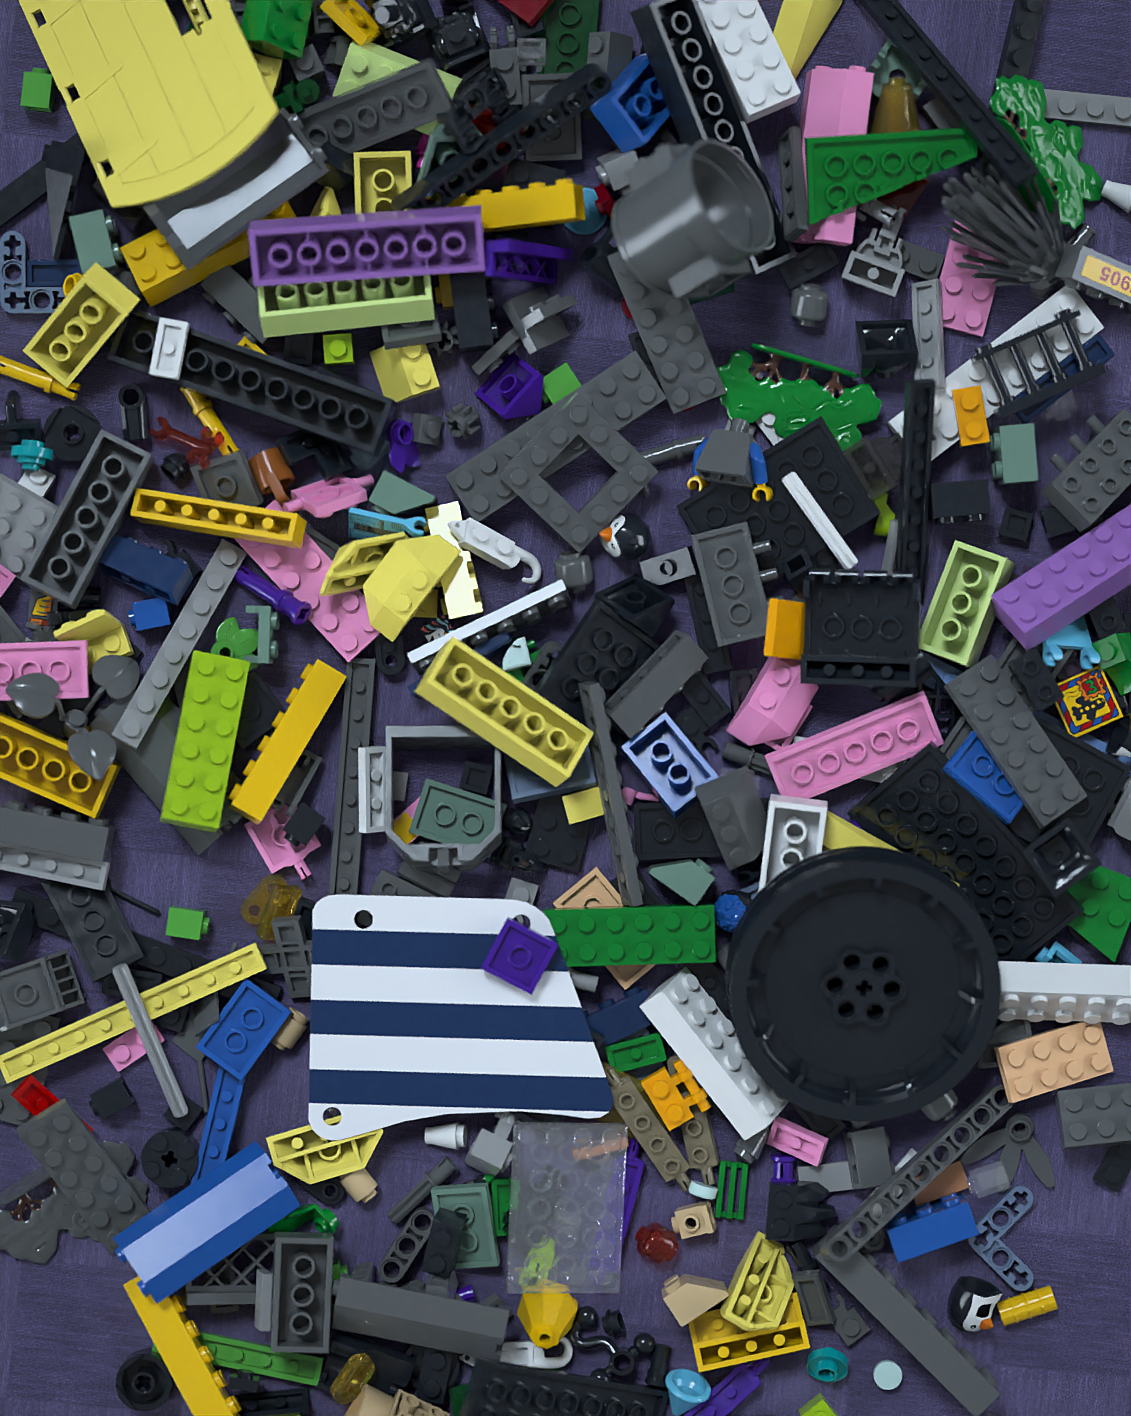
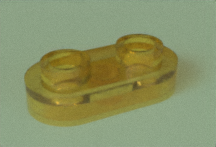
M270 874L261 880L242 903L241 914L245 921L251 924H259L267 919L288 892V884L285 878L279 874ZM275 883L278 886L276 894L269 892V884ZM252 905L259 906L260 913L258 915L251 914L250 907Z
M360 1353L351 1356L331 1385L330 1393L338 1404H347L355 1400L374 1373L375 1364L368 1354Z

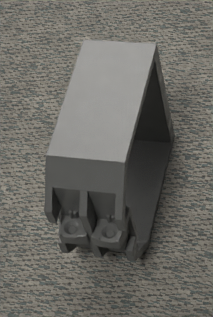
M386 726L385 833L388 844L416 872H431V867H438L439 874H450V867H459V871H474L502 843L501 750L466 726ZM495 749V830L481 844H405L394 833V750Z

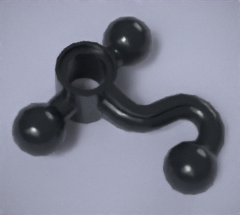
M582 1306L578 1309L572 1328L568 1331L571 1343L577 1348L587 1350L601 1346L610 1354L609 1365L606 1368L594 1369L590 1373L592 1377L611 1380V1377L615 1374L619 1376L627 1375L633 1370L637 1356L640 1354L647 1355L655 1348L654 1337L646 1332L637 1334L634 1338L633 1346L630 1348H618L613 1340L603 1335L582 1338L580 1336L581 1328H590L598 1320V1313L591 1306ZM619 1354H624L629 1357L630 1365L626 1368H619L616 1366L614 1358Z

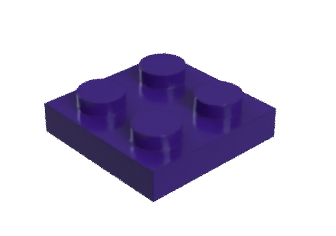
M507 917L481 969L532 995L558 946V942Z

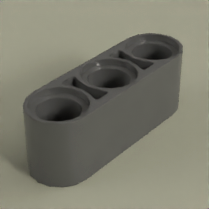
M427 1206L416 1208L383 1256L379 1266V1274L384 1281L389 1283L399 1281L429 1237L432 1220L435 1216L431 1208ZM420 1214H425L430 1217L431 1223L427 1227H420L416 1224L415 1218ZM403 1238H411L415 1242V1248L410 1251L403 1250L400 1246V1241ZM390 1261L396 1262L400 1267V1271L396 1274H389L385 1271L384 1265Z

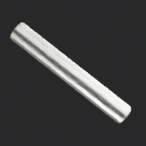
M795 472L786 475L782 479L783 484L843 568L849 570L858 563L857 558Z

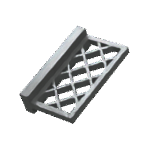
M275 1233L258 1234L239 1247L228 1259L226 1257L223 1258L225 1262L214 1273L207 1269L206 1272L210 1277L203 1284L192 1285V1280L185 1284L184 1289H182V1301L186 1305L255 1304L256 1284H251L245 1276L256 1265L260 1269H265L259 1262L270 1251L274 1253V1241L269 1244L266 1240H274ZM253 1240H261L267 1248L254 1258L245 1248ZM244 1251L252 1262L240 1273L231 1262ZM229 1265L238 1276L230 1284H222L217 1276ZM213 1280H215L218 1284H210V1283H211ZM241 1280H243L246 1284H238V1283H239Z

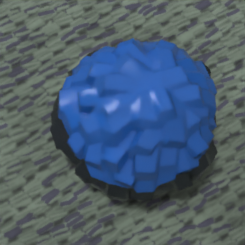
M735 889L722 892L721 896L714 903L715 924L724 931L734 933L740 918L752 901L751 895L744 891H736Z

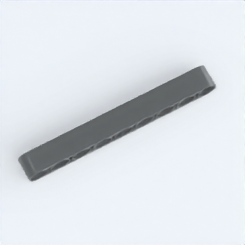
M1004 1085L992 1086L983 1091L821 1242L820 1252L823 1258L831 1262H841L849 1259L1003 1116L1014 1104L1008 1103ZM997 1091L1003 1096V1102L1000 1106L994 1100V1095ZM977 1109L983 1114L981 1124H978L974 1119ZM957 1128L963 1133V1139L960 1143L954 1138V1132ZM936 1147H939L943 1152V1157L939 1162L934 1157ZM917 1165L921 1167L923 1172L920 1180H917L913 1174L914 1168ZM896 1184L902 1188L903 1193L900 1199L895 1198L893 1195V1188ZM876 1203L882 1208V1215L879 1218H876L872 1211ZM855 1222H858L862 1228L859 1237H855L852 1233V1226ZM835 1241L841 1245V1253L837 1257L831 1251L832 1244Z

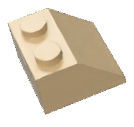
M676 1274L663 1283L665 1287L661 1289L663 1300L681 1327L729 1296L724 1281L683 1274L680 1277Z

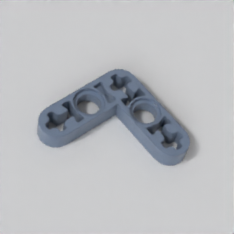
M6 232L0 239L1 306L10 314H53L56 310L54 309L56 304L54 293L59 292V299L66 298L63 287H27V241L19 232ZM12 237L21 242V246L15 249V256H22L21 261L15 259L6 261V256L12 257L11 248L6 246L7 242H11ZM11 265H18L22 271L20 278L14 281L9 280L6 276L7 268ZM14 293L20 299H27L26 293H30L29 304L31 309H26V303H18L16 308L12 309V305L7 303V299H11ZM39 293H46L50 297V304L44 309L37 308L35 305V297Z
M1021 1184L1010 1187L975 1222L980 1234L987 1229L983 1225L985 1221L997 1232L993 1235L989 1230L984 1236L987 1240L984 1244L981 1242L973 1243L976 1240L975 1236L967 1238L970 1246L1012 1288L1018 1291H1024L1031 1287L1034 1279L1033 1273L999 1238L1033 1204L1032 1192L1028 1187ZM1018 1191L1021 1194L1025 1191L1024 1198L1026 1202L1024 1204L1017 1202L1013 1206L1017 1212L1013 1215L1010 1209L1003 1205V1203L1007 1201L1011 1205L1016 1199L1014 1193ZM997 1210H1004L1008 1215V1219L1003 1225L993 1223L992 1216ZM997 1250H1004L1008 1254V1259L1003 1265H996L992 1260V1256ZM1014 1260L1017 1261V1264H1014L1013 1267L1019 1273L1027 1272L1024 1275L1026 1279L1024 1283L1018 1281L1015 1284L1016 1278L1010 1270L1007 1271V1274L1003 1273V1271L1011 1267Z

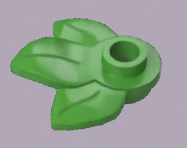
M235 617L228 618L217 628V642L212 646L210 653L220 655V650L226 649L229 651V657L244 660V655L255 656L253 652L258 647V630H240ZM250 663L249 671L256 668L260 663Z

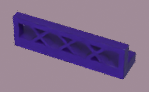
M511 239L485 241V276L557 285V262L573 261V249ZM496 257L498 258V260H499V262H500V265H499V267H498L497 270H496ZM512 260H514L517 266L515 270L510 265ZM528 262H530L533 268L531 273L527 268ZM546 262H547V276H546L544 270L542 269V268L544 267V265H545Z

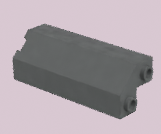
M282 107L264 133L227 167L184 192L159 201L146 203L142 206L187 270L196 266L248 229L251 221L261 220L329 172L324 163L327 159L326 155L318 144L313 147L300 130L304 125L295 113L290 115Z
M138 680L135 690L128 697L116 700L110 706L105 703L94 712L93 715L96 719L88 727L92 731L102 730L111 736L142 680ZM166 696L137 749L112 737L116 744L115 758L160 811H162L181 712L168 696ZM231 769L229 771L219 829L216 833L173 825L198 855L244 818V816L228 808L232 802L228 798L236 783L241 786L243 784Z
M342 1273L340 1280L335 1279L332 1296L337 1298L336 1303H331L330 1319L333 1320L332 1328L500 1361L510 1311L509 1305L499 1304V1307H493L349 1278L347 1273Z

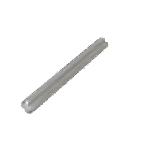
M127 964L117 965L113 968V975L173 1116L175 1118L182 1117L188 1113V1107Z

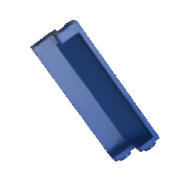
M255 1141L114 1236L113 1239L118 1246L114 1251L123 1265L129 1262L140 1278V1281L136 1284L145 1297L151 1295L158 1304L294 1211L300 1204L287 1182L274 1168L271 1159Z

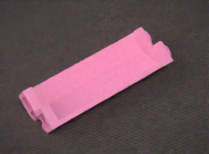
M815 66V69H811L806 73L800 119L806 207L804 138L866 134L874 73L866 72L865 67L849 66V69H832L827 66ZM857 205L839 214L819 220L817 223L808 225V230L793 243L806 245L825 243L845 247L852 244Z

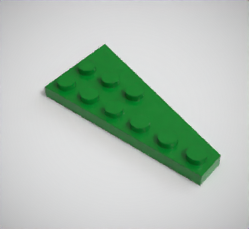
M963 127L805 137L808 225L902 188L911 182L919 181L928 175L977 157V144Z
M1021 838L1022 841H1023L1026 845H1028V844L1031 843V842H1029V841H1027V840ZM1099 866L1067 889L1084 908L1083 913L1070 922L1068 926L1073 928L1114 963L1131 921V878Z

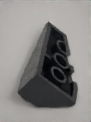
M52 139L51 145L45 144L41 160L46 162L45 172L53 259L59 260L86 149Z

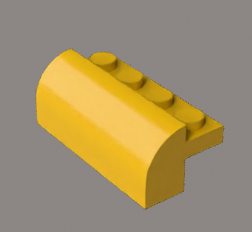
M797 1292L791 1293L776 1330L746 1331L723 1318L720 1309L704 1312L688 1323L699 1372L810 1348Z

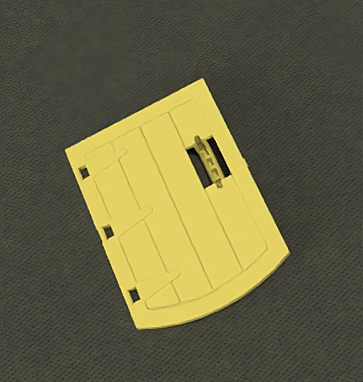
M18 0L56 85L66 102V107L108 200L114 208L138 206L159 201L184 192L209 179L243 154L264 133L280 112L231 9L229 0H204L212 19H209L201 0H182L195 28L183 36L166 0ZM42 12L46 23L39 28L34 15ZM75 86L80 98L73 102L67 89ZM109 161L114 173L107 178L101 164Z

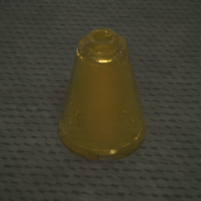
M889 78V82L882 85L871 133L921 130L912 85L906 83V78Z

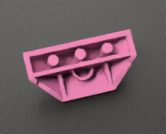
M769 656L725 732L748 746L791 736L819 688L818 684L800 683L801 660Z

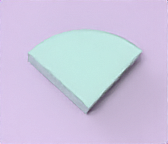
M525 637L517 639L508 648L503 658L504 672L532 666Z

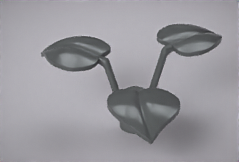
M119 655L101 657L92 668V678L101 687L83 711L74 709L70 710L67 714L64 713L61 701L55 698L59 692L58 683L46 674L30 673L20 676L7 686L5 692L12 698L21 712L33 718L48 716L53 711L55 704L60 715L59 720L63 721L61 731L65 737L69 738L67 746L70 757L82 771L100 781L114 760L116 744L112 737L102 730H93L88 733L86 729L88 713L105 690L115 700L128 697L137 686L140 671L137 662L132 658Z

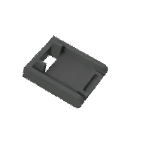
M306 749L300 755V758L305 760L302 768L294 765L270 806L280 813L285 805L289 806L286 816L290 818L323 759Z

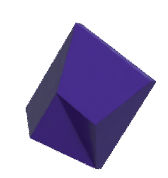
M512 353L506 357L503 363L474 394L508 423L511 418L540 413L544 377L523 359Z

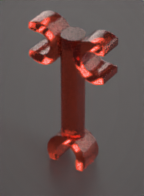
M164 417L156 419L163 426L161 430H149L152 437L157 441L169 438L192 448L187 453L186 459L189 464L193 465L195 460L201 457L198 465L203 470L209 466V456L214 452V448L222 445L225 438L220 431L213 438H210L213 432L206 426L201 431L200 436L202 440L172 428Z

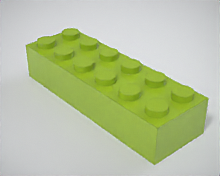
M196 650L193 651L159 822L214 833L219 829L250 661Z

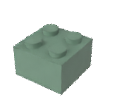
M101 209L69 217L83 274L95 262L107 272L122 268L121 264L125 263V257L118 243L115 242L114 236H118L119 233L116 221L112 219L111 215H108Z
M1034 423L999 426L993 429L992 435H989L990 452L995 453V463H991L992 480H997V486L1028 484L1038 481Z

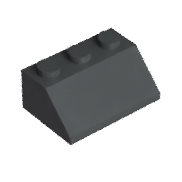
M746 765L694 788L729 871L755 860L765 844L768 817Z

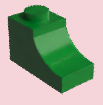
M1130 632L1116 633L1092 643L1093 648L1100 655L1099 666L1101 670H1104L1111 677L1120 696L1131 693Z

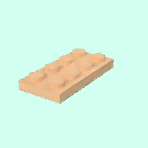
M597 867L592 869L553 902L556 908L628 906L622 904L620 894ZM656 964L608 965L606 968L626 990Z
M1078 1021L994 1047L1008 1103L1021 1101L1114 1071L1101 1022L1088 1024L1084 1021Z

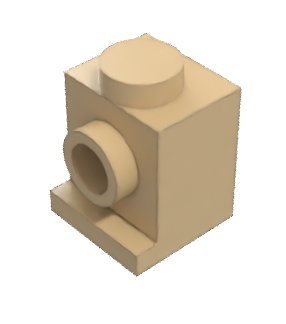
M710 1200L678 1207L674 1212L675 1216L671 1217L675 1234L680 1233L682 1239L705 1233H713L717 1228ZM693 1218L696 1221V1226H689L687 1219Z

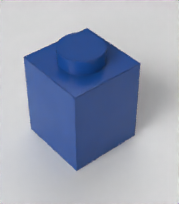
M160 598L131 603L133 609L128 610L131 626H136L137 631L173 625L169 602Z

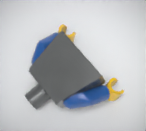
M733 418L729 430L714 429L710 436L694 450L692 464L694 477L690 478L687 482V487L690 490L696 489L697 481L699 483L698 492L709 486L708 481L752 488L755 483L757 488L754 489L752 494L755 501L761 500V490L766 493V501L772 499L773 490L765 485L768 482V476L762 449L752 435L746 433L749 425L746 420Z

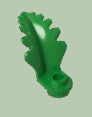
M306 1204L296 1208L267 1229H269L268 1233L280 1231L293 1232L303 1223L312 1220L315 1228L320 1233H332L333 1235L339 1226V1221L329 1209L324 1208L322 1210L317 1204Z

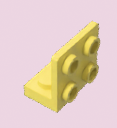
M104 609L93 610L87 613L86 617L78 621L66 622L60 629L53 632L55 638L59 641L87 640L89 675L92 674L95 662L103 656L119 655L129 657L134 655L125 625Z

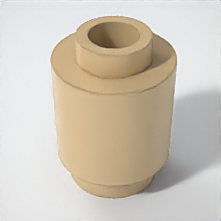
M293 1007L289 1008L293 1012L271 1041L272 1044L283 1051L286 1047L289 1049L294 1047L306 1030V1023L309 1020L304 1014Z
M365 1168L338 1176L341 1179L339 1182L356 1203L360 1200L366 1203L377 1193L374 1188L378 1184Z

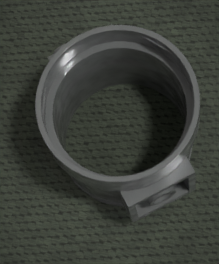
M703 139L692 146H688V144L672 146L671 143H667L656 148V153L652 156L637 160L634 163L635 167L625 172L632 191L621 197L613 207L612 229L614 238L628 267L644 285L654 292L664 296H675L676 299L709 298L752 272L748 259L766 249L773 237L774 223L771 207L755 173L740 155L724 143L713 139Z

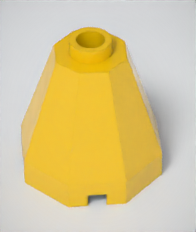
M543 1279L537 1282L536 1286L532 1288L528 1286L523 1289L517 1308V1315L534 1345L548 1349L557 1345L572 1328L578 1309V1302L575 1297L572 1298L567 1285Z

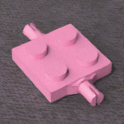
M368 474L357 479H351L342 475L327 482L323 479L291 490L292 501L283 503L284 512L293 513L299 510H306L317 518H326L335 511L350 509V507L355 508L358 506V503L368 500L367 492L364 488L374 485L373 476Z
M285 805L281 813L270 807L258 825L252 821L244 824L272 874L283 867L294 865L301 880L312 874L303 859L309 852L322 845L316 834L313 835L306 846L300 843L298 848L284 838L287 833L282 829L290 820V817L286 816L289 806Z

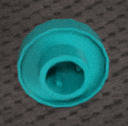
M22 440L21 445L11 447V457L17 459V463L22 465V470L39 471V467H44L45 462H52L53 450L44 448L45 443L41 441Z
M824 1347L814 1350L809 1354L806 1367L807 1372L815 1379L824 1382H835L846 1377L849 1362L848 1358L840 1351L832 1347Z

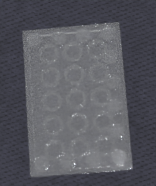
M514 1122L506 1273L507 1293H619L628 1125L626 1123Z

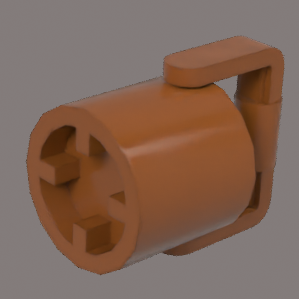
M277 447L264 450L249 459L248 463L262 494L273 493L281 507H283V503L292 501L287 486L295 480V477Z

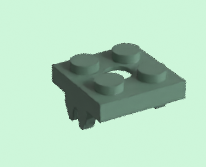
M890 39L887 40L867 71L874 73L871 95L904 117H906L927 84ZM898 69L904 72L906 79L902 85L894 86L890 83L889 74L893 70Z
M246 606V613H259L258 656L244 655V660L250 661V663H273V658H278L279 641H274V630H279L280 614L275 612L272 606Z

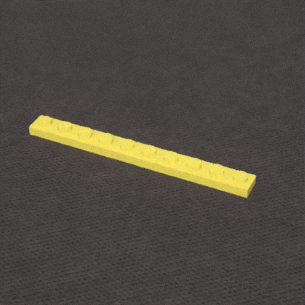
M255 942L139 994L150 1020L261 972L268 967ZM121 1001L1 1054L0 1069L6 1082L10 1083L136 1026L125 1001Z

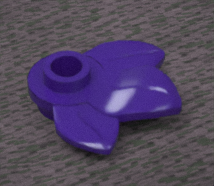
M401 419L392 421L387 432L389 442L391 443L389 459L397 473H402L405 465L411 467L420 466L417 442H411L413 439V422L408 423Z

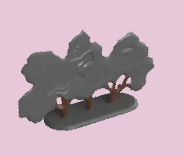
M103 1141L101 1146L143 1201L146 1202L148 1184L137 1177H128L127 1175L135 1159L127 1143L121 1142L116 1144L115 1142ZM43 1166L16 1181L0 1193V1206L9 1204L20 1197L15 1211L0 1210V1250L7 1249L12 1258L20 1260L29 1259L34 1263L46 1264L57 1248L58 1231L62 1229H67L72 1237L84 1238L90 1236L92 1240L101 1242ZM48 1180L53 1187L52 1194L43 1200L32 1199L28 1192ZM33 1203L40 1204L41 1208H34ZM25 1204H29L31 1209V1216L28 1221H24L22 1218V1210L27 1209ZM15 1213H17L18 1215L17 1221H14L12 1219V1216Z

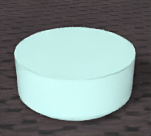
M691 1180L688 1191L693 1195L713 1200L716 1198L718 1188Z
M883 1360L875 1366L873 1377L880 1388L891 1390L900 1384L902 1371L896 1362Z

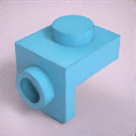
M1057 941L1049 948L1044 946L1034 958V960L1041 963H1082L1080 959Z

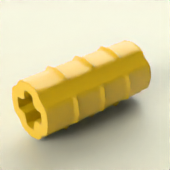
M1050 1285L1039 1289L1035 1288L1033 1291L1011 1298L1008 1297V1299L996 1303L1003 1326L1018 1323L1028 1318L1031 1319L1034 1316L1058 1309Z

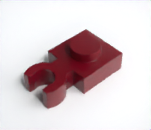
M601 183L594 188L599 198L595 201V204L603 216L608 213L612 219V211L616 200L607 187Z

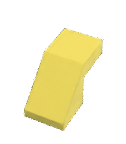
M599 786L562 797L569 824L604 815Z

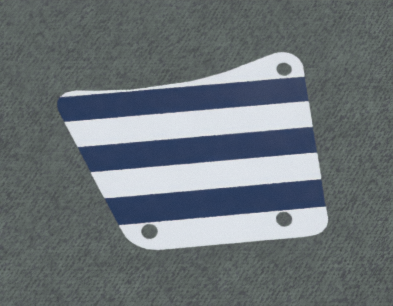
M328 895L317 902L313 909L309 1072V1122L314 1132L324 1139L342 1140L403 1121L455 1113L524 1111L582 1118H598L607 1114L613 1105V1095L559 944L532 995L481 969L507 917L513 919L519 914L526 915L530 919L531 929L558 942L552 926L544 913L527 902L509 899ZM360 910H367L373 916L372 925L366 929H361L354 923V916ZM329 1107H335L340 1110L342 1119L339 1124L330 1126L324 1122L323 1112Z

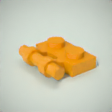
M681 1059L673 1063L677 1071L675 1074L670 1076L666 1068L663 1067L640 1081L669 1131L694 1117L689 1108L691 1105L697 1104L701 1112L711 1107L706 1099L708 1096L704 1088L699 1087L691 1070L687 1068ZM681 1082H684L690 1092L685 1097L681 1095L676 1086Z

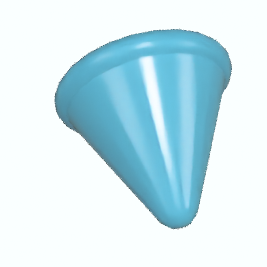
M583 187L586 220L564 223V225L576 234L588 235L598 231L604 225L608 213L603 216L595 204V201L599 199L595 190Z
M674 1369L665 1378L671 1411L674 1416L683 1415L698 1404L708 1400L711 1395V1387L707 1380L692 1370Z

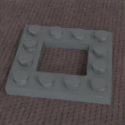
M576 392L497 475L580 553L659 471ZM578 434L616 470L613 476L579 511L575 510L539 475Z

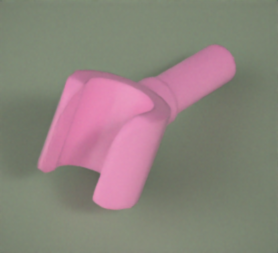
M624 787L621 790L626 804L631 806L635 798L659 802L657 796L653 794L638 792L629 787Z

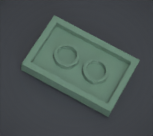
M426 778L409 829L410 833L444 844H481L495 830V800ZM501 802V817H502V818H503V815H504V812H505V809H506V806H507V804H506V803H503V802Z
M488 1182L433 1186L431 1196L434 1215H436L440 1207L467 1214L458 1259L454 1269L498 1266L500 1256Z

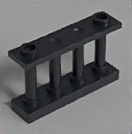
M1070 308L1054 314V321L995 347H992L990 342L975 349L977 355L970 359L972 363L983 360L1000 399L998 402L1000 407L993 410L997 420H1001L1106 373L1102 362L1094 365L1093 361H1089L1073 325L1072 319L1081 315L1079 310L1071 313ZM1058 325L1062 326L1079 365L1076 367L1078 373L1069 377L1066 372L1063 373L1045 332ZM1033 336L1037 340L1053 377L1050 379L1052 384L1044 388L1041 387L1040 383H1036L1019 344ZM1009 348L1026 387V390H1024L1026 396L1017 400L1014 395H1010L993 354Z

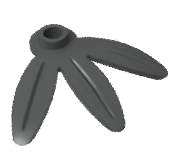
M1017 1113L1010 1116L1006 1121L1005 1128L991 1131L979 1137L959 1158L961 1164H970L990 1155L1004 1145L996 1171L997 1191L1004 1193L1014 1178L1021 1150H1023L1030 1167L1042 1183L1048 1188L1055 1186L1051 1162L1042 1146L1032 1136L1034 1124L1032 1119L1026 1114ZM1017 1123H1023L1025 1125L1022 1129H1016L1014 1127Z

